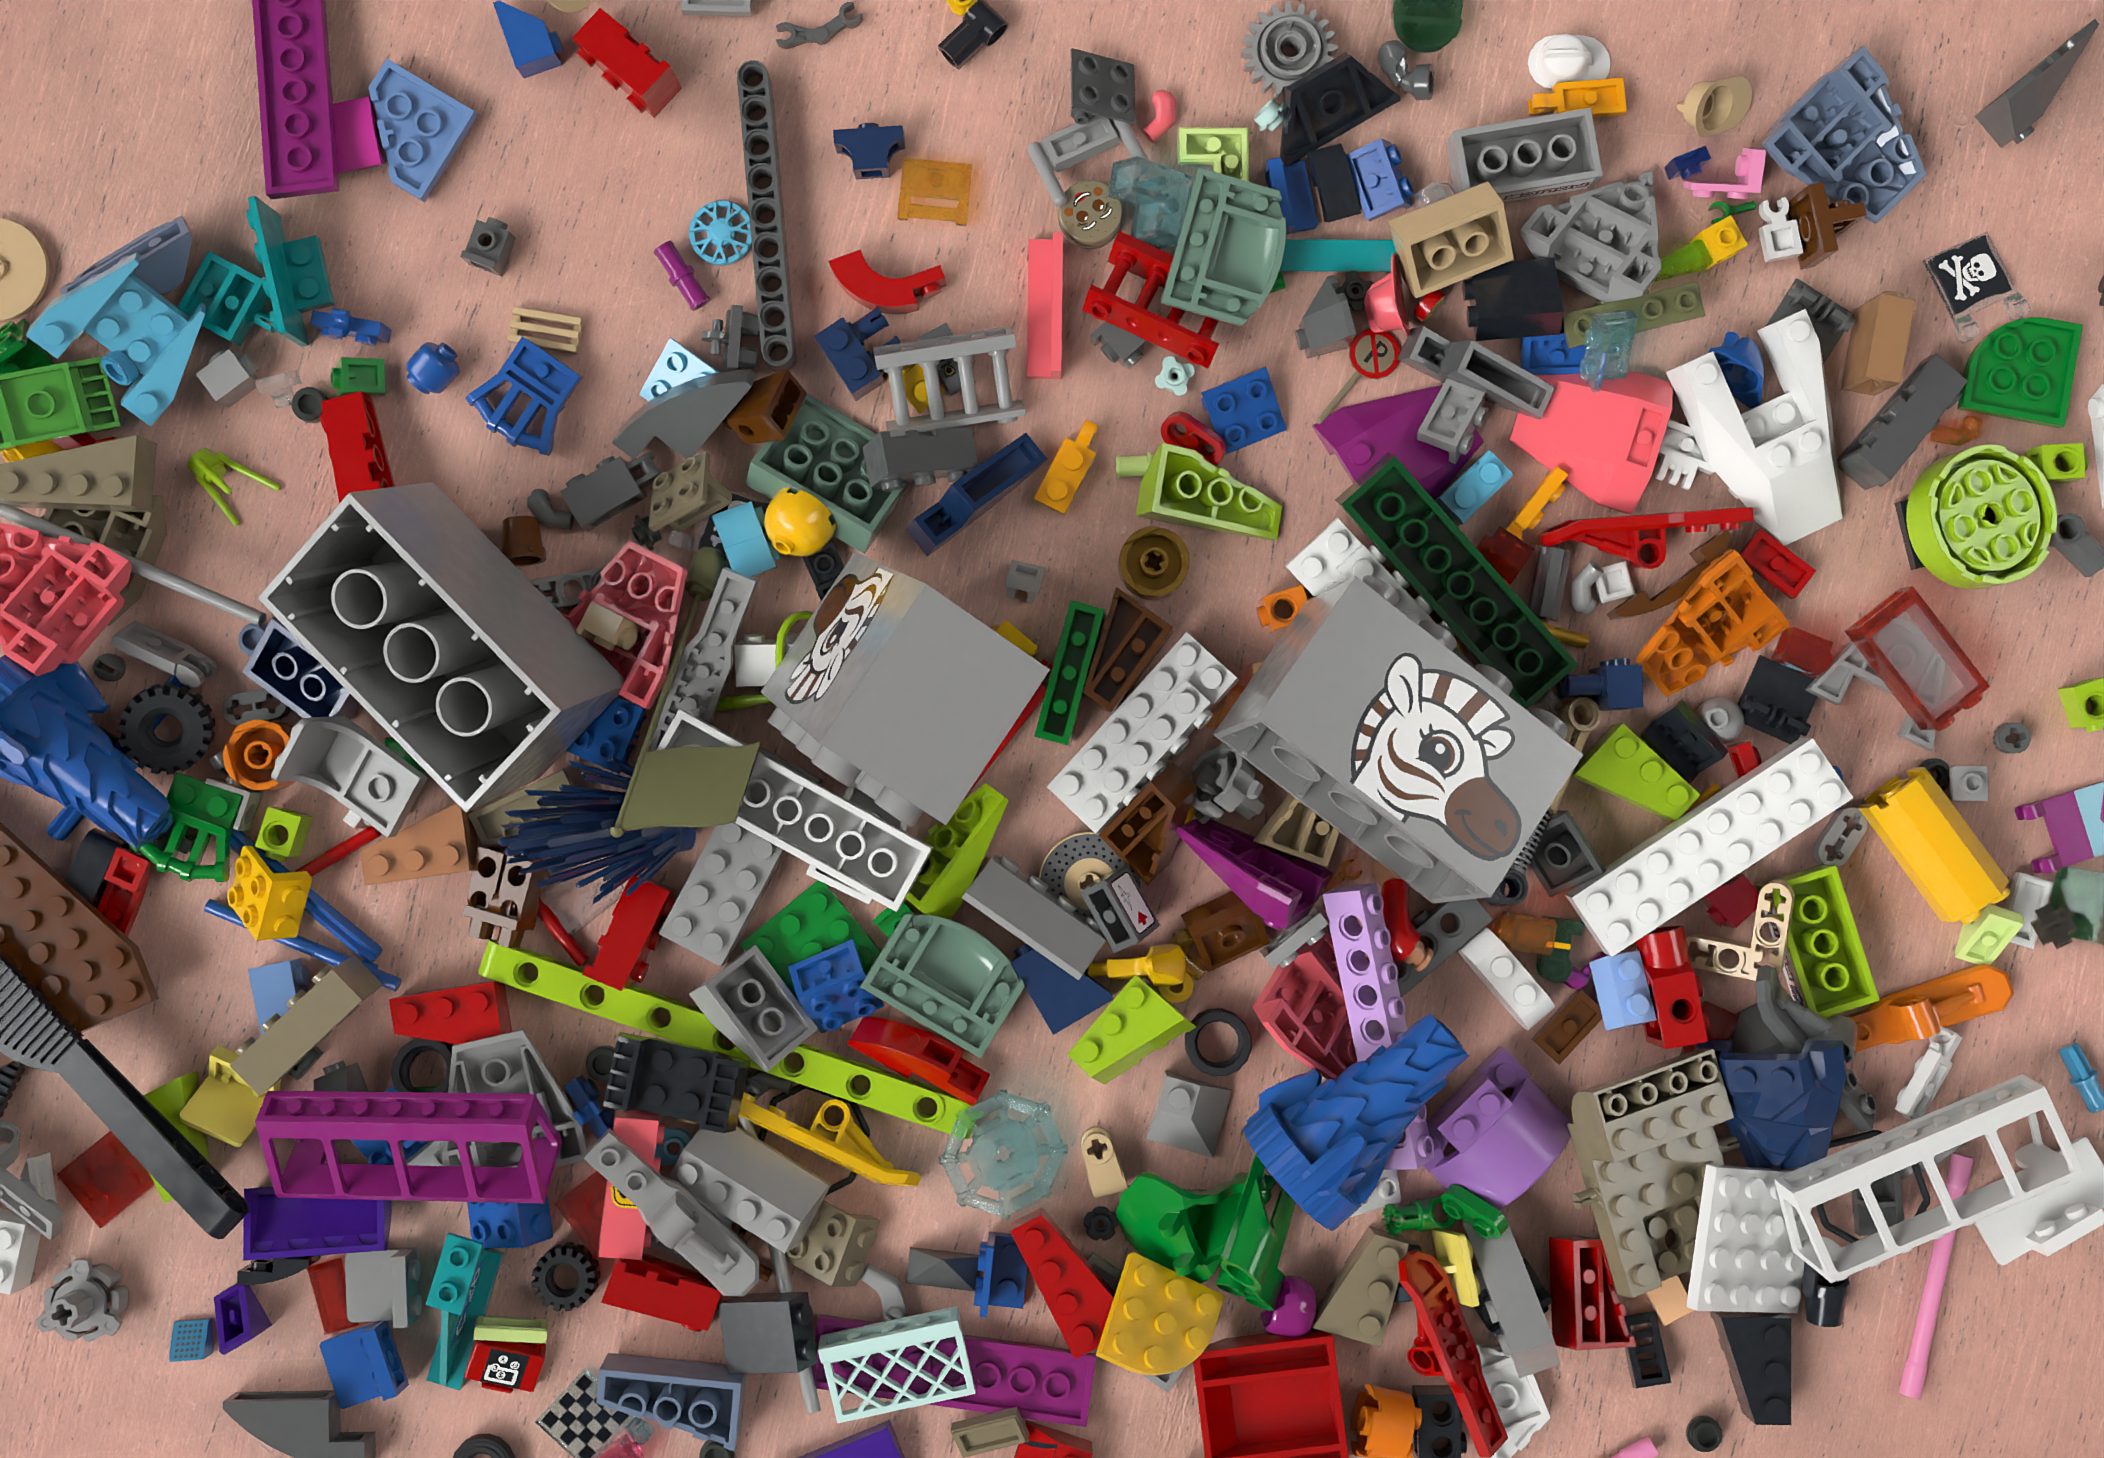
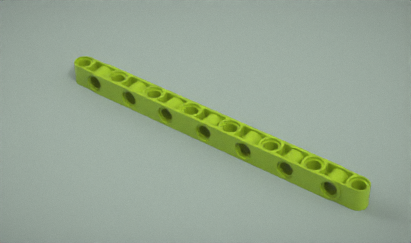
M489 939L478 970L479 975L677 1043L750 1060L749 1067L765 1072L737 1046H725L721 1040L722 1032L709 1022L697 1006L638 986H632L626 990L619 991L582 975L585 968L522 947H504L498 945L495 939ZM528 962L533 963L538 968V977L535 981L528 979L525 975L524 969ZM593 985H598L604 990L605 998L602 1003L592 1000L590 989ZM659 1007L666 1008L670 1012L671 1022L669 1025H662L656 1020L655 1015ZM803 1042L792 1051L799 1053L803 1057L804 1067L802 1069L796 1070L791 1068L787 1063L786 1056L766 1072L964 1139H970L981 1108V1104L978 1102L972 1107L942 1089L910 1078L907 1079L904 1076ZM856 1075L868 1077L871 1083L870 1089L865 1092L856 1090L852 1083L853 1077ZM925 1097L934 1099L937 1103V1110L932 1114L923 1113L918 1106L919 1100Z

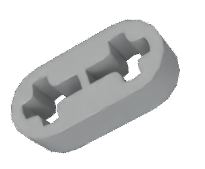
M1841 808L1833 814L1813 847V856L1818 864L1840 867L1849 859L1868 828V821L1858 808ZM1854 815L1853 823L1857 825L1856 828L1847 829L1842 835L1847 826L1846 822L1843 821L1844 817H1852ZM1839 840L1834 848V851L1838 854L1837 858L1826 859L1828 852L1824 850L1825 846H1833Z

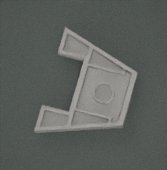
M1886 611L1879 612L1805 690L1834 705H1840L1853 676L1911 704L1897 736L1927 751H1933L1947 641Z

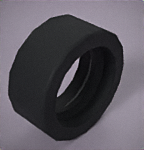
M1223 1008L1207 1009L1194 1017L1191 1022L1197 1027L1188 1033L1186 1032L1184 1036L1185 1050L1192 1064L1202 1073L1214 1077L1228 1076L1239 1071L1248 1061L1252 1049L1251 1034L1245 1022L1234 1012ZM1212 1022L1229 1024L1238 1036L1237 1051L1231 1059L1225 1062L1214 1063L1208 1061L1201 1055L1198 1049L1197 1039L1200 1031Z
M422 1038L411 1040L398 1051L392 1064L391 1077L397 1092H421L411 1084L409 1076L411 1065L422 1052L436 1051L445 1059L447 1067L445 1078L437 1089L423 1093H448L453 1045L447 1042Z

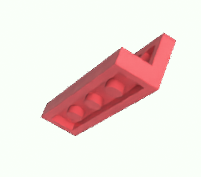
M1053 232V239H1029L1027 379H1061L1063 232Z

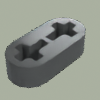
M260 689L228 696L222 704L221 713L228 723L241 725L251 720L273 721L282 719L290 713L291 708L283 702L276 707V712L274 709L262 708L261 703L271 702L273 697L267 690ZM239 703L240 705H252L253 710L243 712L242 719L240 715H234L233 709L237 708Z

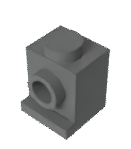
M488 217L486 223L476 220L465 251H462L460 257L471 266L502 277L516 238L510 231H507L508 225L500 220ZM487 237H492L491 244L484 247Z
M1106 321L1091 334V343L1096 346L1101 342L1103 344L1100 348L1101 351L1112 363L1118 361L1123 367L1126 365L1130 369L1144 356L1141 350L1144 349L1145 341L1142 338Z

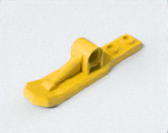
M746 1092L743 1093L740 1117L876 1184L906 1187L918 1186L921 1179L920 1174L894 1169L893 1164L886 1161L872 1146L873 1143L856 1125L850 1115L847 1104L843 1101L834 1099L825 1102L818 1110L809 1130L786 1120V1112L772 1105H768L767 1109L761 1108L754 1104L755 1097ZM835 1107L841 1111L843 1119L840 1125L831 1126L826 1123L824 1112L827 1108Z

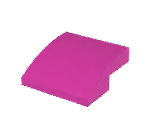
M371 97L334 103L338 174L385 165L377 132H379Z

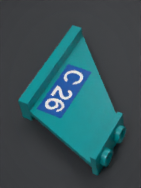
M449 1232L446 1236L426 1301V1305L441 1309V1333L426 1381L460 1391L466 1379L464 1377L465 1369L474 1342L476 1318L486 1314L504 1252L483 1248V1242Z

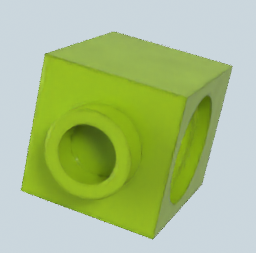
M2084 443L2040 445L2026 450L2027 458L2040 469L2049 484L2070 483L2086 478L2085 472L2088 468V457L2084 452ZM2056 456L2063 462L2062 471L2056 467Z
M2104 677L2084 680L2058 689L2070 728H2085L2086 732L2104 729ZM2088 698L2093 703V711L2091 714H2089L2086 709V701L2088 700Z
M280 806L268 807L255 847L266 850V857L279 861H286L287 857H300L313 817ZM282 826L288 830L289 834L285 844H282L277 836L278 830Z

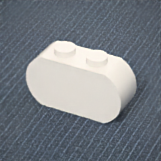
M1484 927L1458 950L1475 974L1510 1015L1526 1030L1531 1029L1555 1008L1550 997L1504 943L1488 928Z

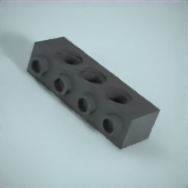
M1476 899L1441 902L1430 912L1426 908L1411 920L1420 936L1425 935L1428 938L1429 948L1434 951V955L1429 964L1419 972L1413 968L1414 963L1407 964L1405 961H1402L1403 970L1397 979L1401 998L1493 920ZM1446 913H1452L1456 920L1454 928L1449 932H1444L1440 927V919ZM1372 988L1373 993L1377 996L1376 991Z

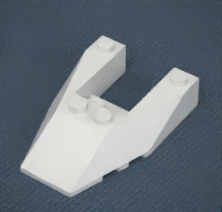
M1806 309L1757 330L1785 394L1740 414L1713 351L1666 372L1705 462L1728 485L1729 492L1736 499L1739 498L1746 507H1753L1754 520L1767 534L1783 546L1843 519L1832 411L1821 347Z

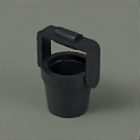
M1804 1262L1802 1290L1805 1300L1806 1320L1813 1325L1821 1327H1838L1842 1325L1846 1300L1850 1292L1849 1277L1830 1283Z

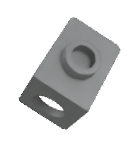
M227 776L226 780L207 778L206 784L244 796L233 829L238 831L250 830L263 792L249 789L233 780L230 776ZM250 807L249 812H248V815H247V817H246V819H245L246 812H247L248 808Z

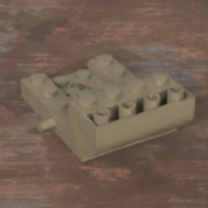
M1706 1048L1690 1051L1576 1093L1573 1097L1571 1106L1573 1121L1567 1123L1586 1190L1572 1194L1571 1198L1572 1200H1577L1573 1202L1577 1209L1591 1204L1618 1295L1630 1298L1637 1297L1662 1287V1281L1692 1269L1706 1164L1724 1165L1723 1153L1740 1147V1143L1736 1142L1738 1141L1737 1138L1731 1134L1719 1140L1715 1135L1713 1126L1734 1118L1715 1051L1714 1049ZM1672 1228L1675 1233V1241L1672 1246L1668 1247L1665 1243V1234Z

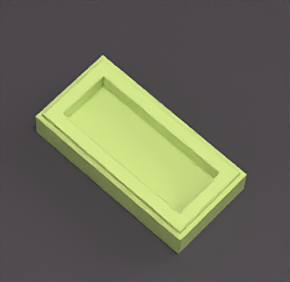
M478 1316L476 1318L473 1340L546 1343L548 1321L546 1319Z

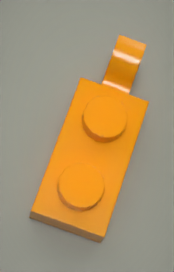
M1624 78L1555 83L1552 86V93L1532 95V100L1527 101L1528 115H1540L1550 111H1554V114L1591 108L1592 118L1623 116L1627 112Z
M1086 419L1075 442L1065 437L1034 497L1035 501L1065 516L1096 456V453L1088 449L1098 430V425Z
M1558 466L1549 471L1509 522L1506 529L1495 537L1494 543L1498 545L1505 537H1510L1514 542V546L1508 554L1512 556L1518 553L1523 546V530L1526 528L1532 530L1544 516V513L1540 510L1548 500L1554 503L1566 488L1562 482L1568 474Z

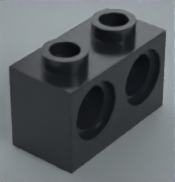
M1412 1385V1397L1415 1407L1422 1410L1421 1425L1418 1430L1414 1429L1413 1434L1414 1458H1461V1454H1466L1467 1452L1466 1434L1461 1432V1418L1463 1416L1450 1385ZM1436 1402H1448L1447 1408L1443 1413H1432V1407ZM1442 1436L1448 1438V1443L1444 1448H1432L1436 1438Z

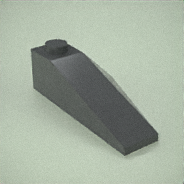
M2096 19L2075 33L1974 116L2000 148L2012 140L2018 144L2035 131L2031 125L2043 116L2099 25Z

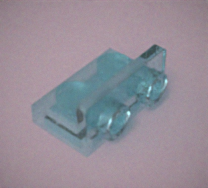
M1633 310L1592 315L1590 329L1586 330L1585 357L1581 360L1579 366L1580 376L1582 380L1587 382L1592 392H1599L1601 390L1602 380L1626 378L1638 319Z

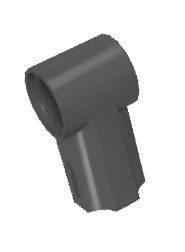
M2073 513L2057 515V529L2055 533L2051 534L2048 546L2055 547L2084 577H2091L2096 572L2104 568V548L2085 530V523L2082 518ZM2060 523L2065 531L2063 537H2061L2058 530Z

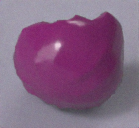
M1294 1275L1285 1276L1275 1309L1273 1311L1265 1310L1261 1312L1260 1316L1264 1329L1276 1335L1292 1338L1308 1333L1313 1326L1314 1318L1317 1314L1315 1292L1302 1277Z

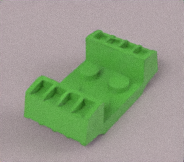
M102 357L1 374L0 451L88 432L97 433L119 428L121 424L107 374L101 365Z

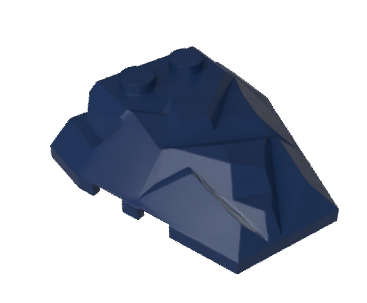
M1708 1040V1042L1695 1044L1696 1049L1706 1048L1714 1049L1734 1115V1118L1725 1121L1731 1135L1737 1138L1738 1141L1736 1142L1740 1143L1739 1149L1749 1167L1794 1171L1827 1157L1833 1126L1848 1073L1843 1040H1806L1801 1054L1734 1053L1732 1040Z

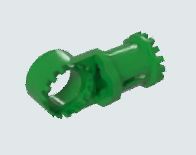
M1441 1196L1412 1200L1408 1205L1396 1206L1392 1203L1387 1204L1383 1208L1384 1212H1382V1215L1385 1216L1382 1218V1221L1386 1222L1383 1226L1386 1227L1385 1230L1391 1236H1397L1401 1231L1411 1229L1422 1232L1448 1228L1457 1219L1452 1218L1447 1213L1443 1222L1440 1223L1435 1219L1433 1209L1438 1202L1443 1205Z

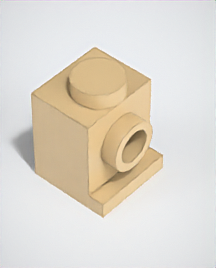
M591 601L576 633L593 640V642L613 651L615 646L629 651L636 642L641 625Z

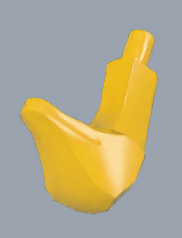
M1175 944L1153 945L1150 947L1147 955L1138 957H1110L1107 959V962L1090 963L1088 966L1090 977L1108 976L1113 981L1129 979L1136 974L1140 978H1150L1152 984L1157 987L1173 986L1182 983L1186 972L1184 953L1180 945Z

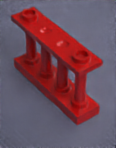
M1119 231L1107 261L1115 266L1103 289L1091 284L1082 311L1096 319L1106 321L1186 358L1191 363L1208 369L1219 346V343L1211 340L1219 320L1205 317L1199 332L1196 333L1179 325L1186 310L1172 307L1166 319L1148 311L1147 309L1158 287L1165 288L1173 255ZM1127 272L1146 280L1135 304L1116 296Z

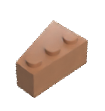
M455 803L399 831L396 837L385 838L361 850L365 886L472 871L477 851L475 828L468 814L473 812V810L465 812Z

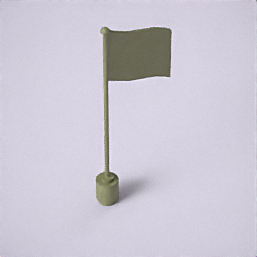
M702 547L699 553L694 555L684 587L694 600L614 827H610V834L615 838L621 837L624 831L658 826L712 827L737 821L761 742L737 747L684 746L649 751L700 601H707L712 598L722 569L727 567L725 562L726 555L718 549Z

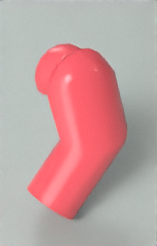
M1158 90L1153 94L1152 103H1154L1156 108V118L1142 130L1145 137L1151 143H1155L1176 121V99L1171 92H1166L1165 90Z

